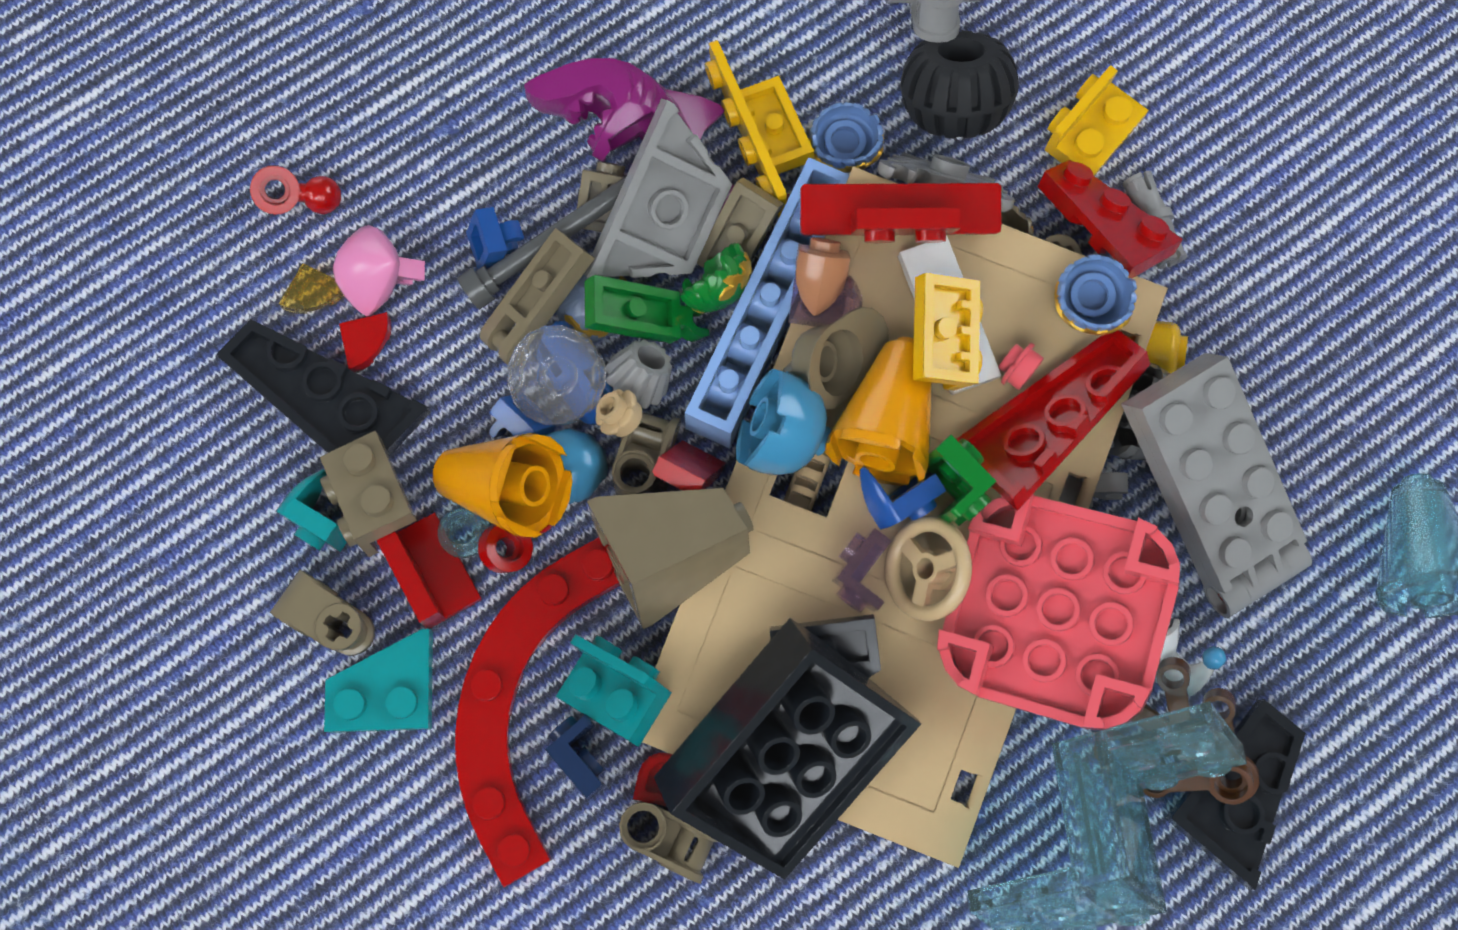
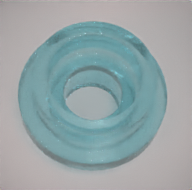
M457 508L442 518L438 527V539L448 554L457 558H469L478 554L479 539L484 530L488 528L485 519L465 508ZM462 526H468L473 529L472 537L465 542L455 539L456 531Z

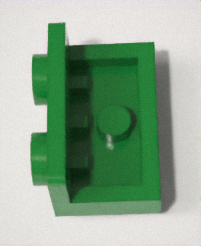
M952 435L948 436L929 453L927 472L936 473L947 492L954 499L937 517L949 523L954 521L960 526L966 520L970 521L992 500L985 492L996 480L981 466L984 462L981 453L969 441L962 438L958 442Z

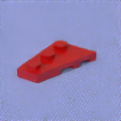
M1068 160L1046 170L1037 186L1069 222L1084 225L1092 234L1088 241L1091 247L1098 254H1105L1107 251L1114 260L1121 263L1124 269L1129 272V278L1136 277L1174 255L1183 240L1170 230L1165 221L1145 213L1131 203V199L1127 194L1118 189L1110 188L1096 178L1092 170L1082 163Z

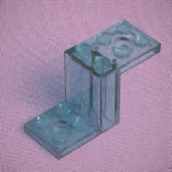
M1210 701L1052 743L1071 867L968 890L970 913L993 930H1097L1099 926L1113 923L1122 926L1142 925L1150 920L1151 915L1167 912L1143 789L1165 790L1176 786L1179 780L1196 776L1219 777L1229 773L1232 767L1247 764L1242 743Z

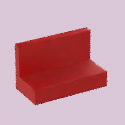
M435 512L401 531L396 530L376 540L419 623L430 629L482 600Z

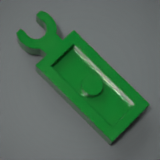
M593 275L585 280L586 329L670 344L681 337L687 341L696 342L709 335V329L699 328L693 321V317H699L703 314L693 311L687 305H680L679 291L599 275Z

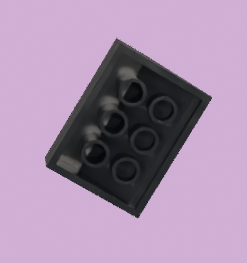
M789 618L656 773L654 779L671 815L785 880L918 729L921 723L914 715L826 642Z

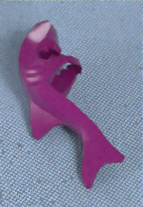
M588 58L568 63L536 76L524 84L527 100L533 108L543 114L562 117L574 125L581 120L585 121L588 118V112H593L601 119V123H597L594 127V134H591L587 140L593 151L592 156L601 162L606 161L605 157L609 152L630 143L636 138L640 137L643 141L661 98L675 104L679 110L678 114L691 132L697 135L700 140L704 132L725 111L720 104L704 97L665 89L653 77L636 66L614 58ZM732 184V187H731V189H730V191H729V193H728V195H727V197H726V200H725L723 206L725 205V203H726V201H727V199H728L730 193L732 192V190H733V188H734V186H735L734 184Z

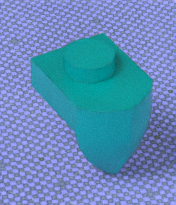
M322 469L298 483L286 495L275 512L297 525L298 529L294 535L320 551L326 543L341 552L347 542L338 524L313 510L323 489L320 478L327 476L325 470Z

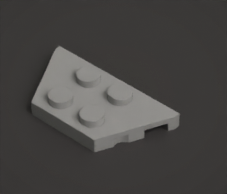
M661 98L593 250L591 256L595 259L584 273L588 278L593 275L604 277L631 276L632 278L651 277L658 273H667L668 275L692 274L732 187V183L720 166L715 165L709 157L708 150L699 137L691 132L680 117L678 108L668 100Z

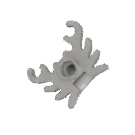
M902 152V156L893 154V157H888L887 160H880L877 168L881 177L887 180L895 178L907 184L995 183L996 180L991 177L969 173L970 165L968 163L938 154L933 155L932 161ZM1001 185V212L1005 213L1013 208L1015 199L1007 195L1008 191L1004 190V186Z

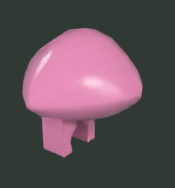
M367 225L353 233L338 250L333 264V273L337 286L349 303L365 316H370L390 298L396 284L409 286L413 284V280L424 281L425 261L399 257L396 248L385 233L376 227Z

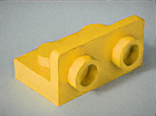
M1110 65L1099 78L1092 74L1075 96L1079 99V102L1072 110L1064 106L1047 128L1052 135L1044 150L1061 163L1071 160L1086 165L1092 170L1094 176L1130 136L1149 111L1112 83L1118 72L1113 66Z
M924 273L915 277L913 380L941 383L944 390L953 391L979 384V373L983 361L982 353L979 349L980 322L983 316L979 280Z

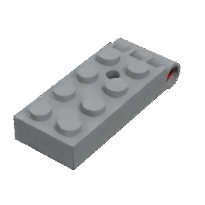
M1204 353L1121 403L1201 579L1204 593L1209 603L1221 616L1230 618L1312 565L1310 552L1304 544L1307 542L1305 534L1228 356Z

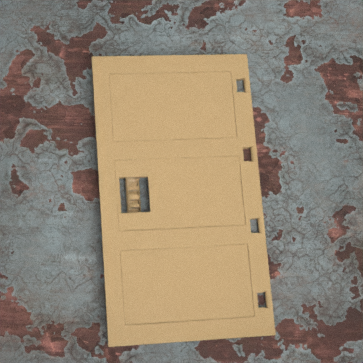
M854 166L846 184H898ZM1001 224V232L996 235H946L963 278L980 281V299L983 303L981 324L997 365H1000L1016 344L1023 349L1030 343L1035 344L1033 350L1044 357V360L1020 390L1008 382L1005 385L1001 383L1002 377L1005 374L1001 370L1002 376L998 379L951 395L949 390H944L943 384L932 383L929 453L948 436L952 435L955 439L1102 336L1083 333L1073 329L1061 319L1055 307V287L1061 274L1064 273L1065 268L1069 264H1074L1075 261L1086 256ZM895 235V242L879 244L864 243V236H825V239L841 242L840 250L849 252L850 264L845 286L837 300L818 316L812 315L802 299H800L773 369L783 371L792 361L795 343L802 333L813 327L830 325L849 311L859 307L873 308L883 316L888 327L889 341L896 340L899 337L914 338L915 301L898 255L901 251L924 243H916L915 235ZM1136 276L1132 278L1136 281L1137 289L1134 291L1137 295L1135 309L1130 316L1131 320L1129 323L1119 329V331L1129 337H1135L1134 342L1146 350L1168 288ZM1133 385L1034 492V496L1062 502L1059 499L1067 477L1071 475L1084 479L1075 506L1089 509L1124 412L1121 403L1128 400ZM852 396L835 409H826V426L830 427L831 430ZM825 451L820 456L814 455L805 467L793 474L784 500L770 495L777 475L751 470L749 467L736 461L725 491L733 505L738 502L743 504L752 521L753 531L748 533L750 554L680 604L655 666L660 671L656 681L672 693L642 743L674 754L770 642L771 626L784 625L789 618L797 623L874 614L881 671L869 679L914 715L921 725L838 820L959 868L1016 708L982 699L957 686L956 682L945 671L940 652L937 650L938 632L939 629H943L946 617L934 621L917 620L906 615L894 603L885 579L886 555L895 535L911 520L907 517L891 527L880 530L867 508L860 477L852 474L855 467L854 464L847 462L828 514L824 517L811 510L831 461ZM879 483L887 495L900 487L898 485ZM992 487L985 492L992 500L1002 497ZM947 491L934 499L937 507L923 517H937L954 499ZM966 520L960 526L954 521L950 522L962 533L967 542L970 533L967 528L971 520ZM924 532L914 537L923 550H952L948 541L937 533ZM903 553L900 565L901 581L906 593L912 599L916 579L913 575V564ZM932 590L929 605L941 601L949 591ZM961 770L977 774L966 807L962 803L951 799Z

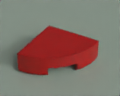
M387 312L339 323L348 369L355 373L364 370L374 362V359L382 351L391 335V319Z

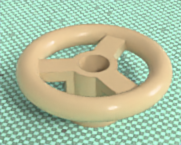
M934 516L922 517L904 525L893 538L885 561L887 588L897 607L914 619L934 621L952 613L963 601L971 582L972 559L968 544L962 533L953 524ZM924 532L937 533L948 541L952 550H923L914 537ZM903 553L913 564V575L916 579L912 599L906 593L901 581L900 565ZM932 590L949 591L941 601L929 605Z

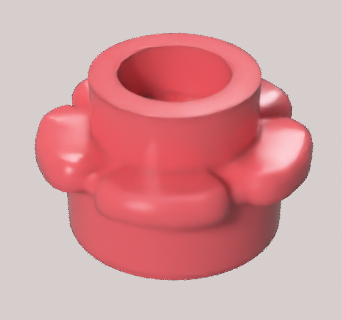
M1030 343L1025 349L1016 344L998 366L1005 373L1001 380L1003 385L1008 382L1020 390L1044 360V357L1033 350L1035 344Z

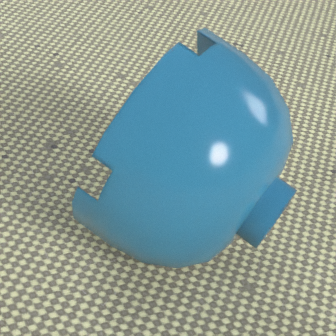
M770 370L762 378L749 401L750 405L756 406L751 422L742 419L736 444V459L739 463L749 467V469L770 475L795 473L805 467L814 455L820 456L825 451L827 438L831 432L830 427L826 426V407L821 395L811 391L808 382L801 377L787 371Z

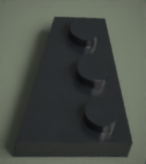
M1265 699L1257 700L1234 729L1238 753L1250 758L1259 771V787L1256 793L1243 803L1231 805L1220 802L1208 790L1186 791L1165 818L1241 884L1251 890H1256L1261 871H1258L1266 844L1271 843L1276 828L1273 822L1282 794L1288 790L1306 734ZM1235 771L1222 772V775L1229 780H1236L1241 777V774Z

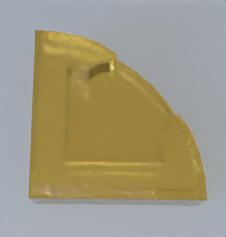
M302 263L280 300L279 305L283 310L291 313L307 314L309 311L321 309L329 304L330 306L336 304L344 295L337 286L335 278Z

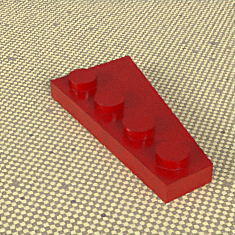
M1119 330L1102 335L956 438V440L959 442L963 438L969 441L984 458L981 466L996 480L991 487L1018 511L1150 366L1148 353Z

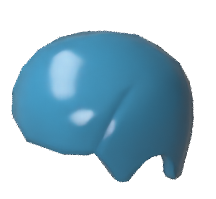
M572 428L554 431L546 435L560 444L567 455H561L564 470H569L572 474V488L568 504L579 503L591 497L608 474L605 449L594 436Z

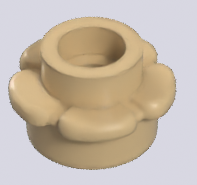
M620 389L605 394L599 400L596 407V424L601 426V432L606 435L625 437L631 434L638 427L642 419V407L637 402L635 394L630 390L623 392Z

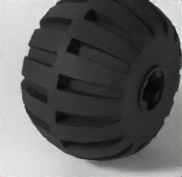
M961 30L956 38L948 42L921 41L913 49L905 62L900 89L906 111L914 123L921 129L936 136L944 135L945 138L957 139V137H963L965 139L984 135L1002 123L1012 109L1018 93L1019 81L1014 60L1003 43L996 38L990 37V35Z

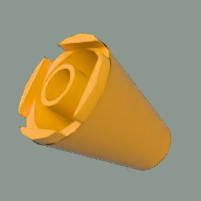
M899 337L884 344L828 435L825 453L838 466H840L842 458L854 464L855 467L852 473L860 477V469L865 466L878 483L903 486L909 485L911 476H917L918 482L925 478L929 467L932 382L913 380L914 338Z
M527 433L444 451L435 462L433 483L440 495L515 536L535 538L542 535L539 532L547 527V525L555 526L561 520L570 501L572 474L571 471L564 470L561 455H567L560 444L549 436Z

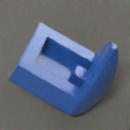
M865 466L860 469V481L869 513L880 530L891 527L907 517L911 521L922 518L937 507L934 499L947 491L936 473L926 472L924 480L918 482V478L915 476L909 481V485L900 486L887 495Z

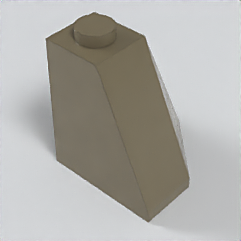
M724 488L598 496L587 501L595 530L602 545L609 544L606 549L615 569L614 573L643 629L659 621L750 554L748 533L753 531L752 521L743 504L738 502L733 505Z

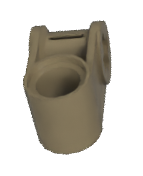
M642 412V419L638 427L631 434L621 437L620 446L612 467V478L616 495L657 492L661 479L654 476L652 470L659 456L675 446L681 425L680 418L673 417L669 421ZM636 469L645 472L649 478L642 486L630 487L622 481L624 474Z
M301 569L296 573L270 611L274 617L307 637H311L326 648L347 656L365 652L371 646L375 637L374 624L365 613L340 598L336 591ZM343 622L347 623L348 627L353 630L348 638H345L344 634L339 631L340 625Z
M647 802L635 803L628 807L621 816L619 824L620 836L631 849L658 861L659 865L699 884L702 883L704 876L701 870L714 842L718 841L671 815L669 811ZM645 810L651 812L657 818L658 831L649 841L641 842L631 837L627 824L634 813ZM697 837L688 860L684 861L693 839Z

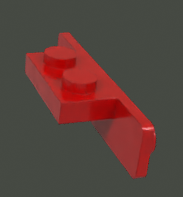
M999 183L804 184L800 188V233L803 236H864V243L879 244L895 242V235H915L916 243L946 242V235H996L1001 232V185Z

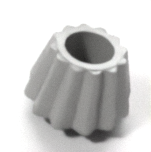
M644 339L640 342L634 341L611 357L610 362L604 367L608 375L605 381L613 387V391L620 389L623 392L625 390L633 392L637 402L644 409H647L650 404L658 406L661 403L662 397L667 394L672 371L671 357L666 354L664 348L658 347L655 342H648Z

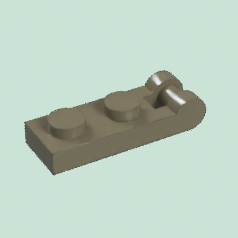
M555 228L483 325L480 331L481 341L491 350L498 351L499 358L510 368H519L524 365L531 355V344L595 258L571 238Z

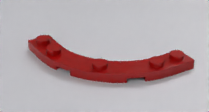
M599 537L554 562L520 588L501 609L487 629L473 655L464 679L455 729V755L459 786L470 822L503 888L552 860L525 809L517 789L510 757L508 740L509 722L516 694L524 675L523 672L537 648L541 647L550 634L573 613L620 586L606 549L609 544L603 546Z

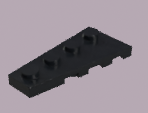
M252 319L216 354L327 453L376 431L390 457L431 413L428 406L414 399L410 400L375 380H369L349 370L347 366L331 358L327 359L309 350L306 346Z

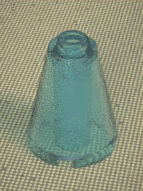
M1417 473L1405 476L1391 490L1376 586V601L1383 611L1396 616L1408 617L1407 608L1424 609L1425 618L1458 615V514L1445 484L1440 480L1434 479L1429 474Z

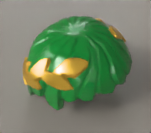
M734 242L724 248L722 252L717 253L712 259L707 260L704 263V274L701 280L695 281L693 284L689 279L685 278L683 280V292L679 295L681 300L688 307L692 308L693 311L704 314V312L724 309L740 299L752 274V265L747 252L743 251L739 243Z

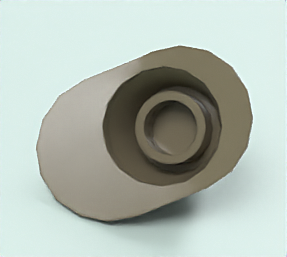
M859 307L849 311L830 325L813 327L807 330L796 341L792 352V361L783 371L795 374L808 382L809 389L821 395L826 409H835L855 393L880 350L889 341L888 327L883 316L873 308Z

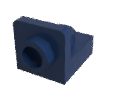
M584 715L578 721L573 716H570L549 734V738L553 743L545 750L584 797L590 800L605 787L597 778L604 769L585 746L577 753L572 746L592 730L595 725L587 715Z

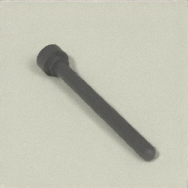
M626 176L490 268H487L485 265L478 270L472 267L458 276L457 280L476 308L480 310L496 299L494 294L501 290L499 285L528 266L555 228L570 238L610 211L614 206Z

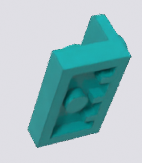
M575 634L570 644L583 653L557 693L556 698L639 747L672 692L656 681L660 671L640 658L633 656L628 664L619 659L623 651L602 637L596 635L591 643Z

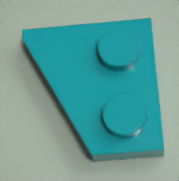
M421 629L326 679L324 732L431 730L433 631L431 629Z

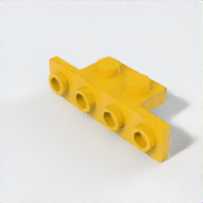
M718 40L708 43L710 61L704 63L709 83L713 90L720 88L725 99L721 100V106L725 110L724 116L729 127L737 126L742 137L738 138V144L742 157L747 166L754 164L759 174V177L755 178L756 186L784 203L777 215L779 218L787 202V193L778 174L805 165L808 157L814 159V150L780 77L776 76L740 90Z

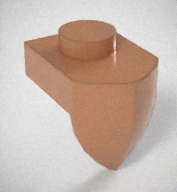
M813 237L810 238V245L798 244L796 284L803 303L814 316H818L827 310L837 300L845 286L850 255L848 251L840 250L841 242Z

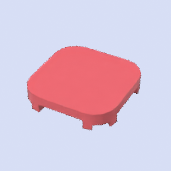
M1034 494L1018 511L1003 497L992 500L972 518L967 528L970 531L967 544L972 559L971 582L963 601L952 613L946 616L943 629H939L937 650L940 652L945 671L956 682L957 686L982 699L1084 729L1107 731L1126 725L1143 711L1152 693L1179 590L1180 562L1173 544L1158 530V526L1140 518L1135 521L1034 496Z

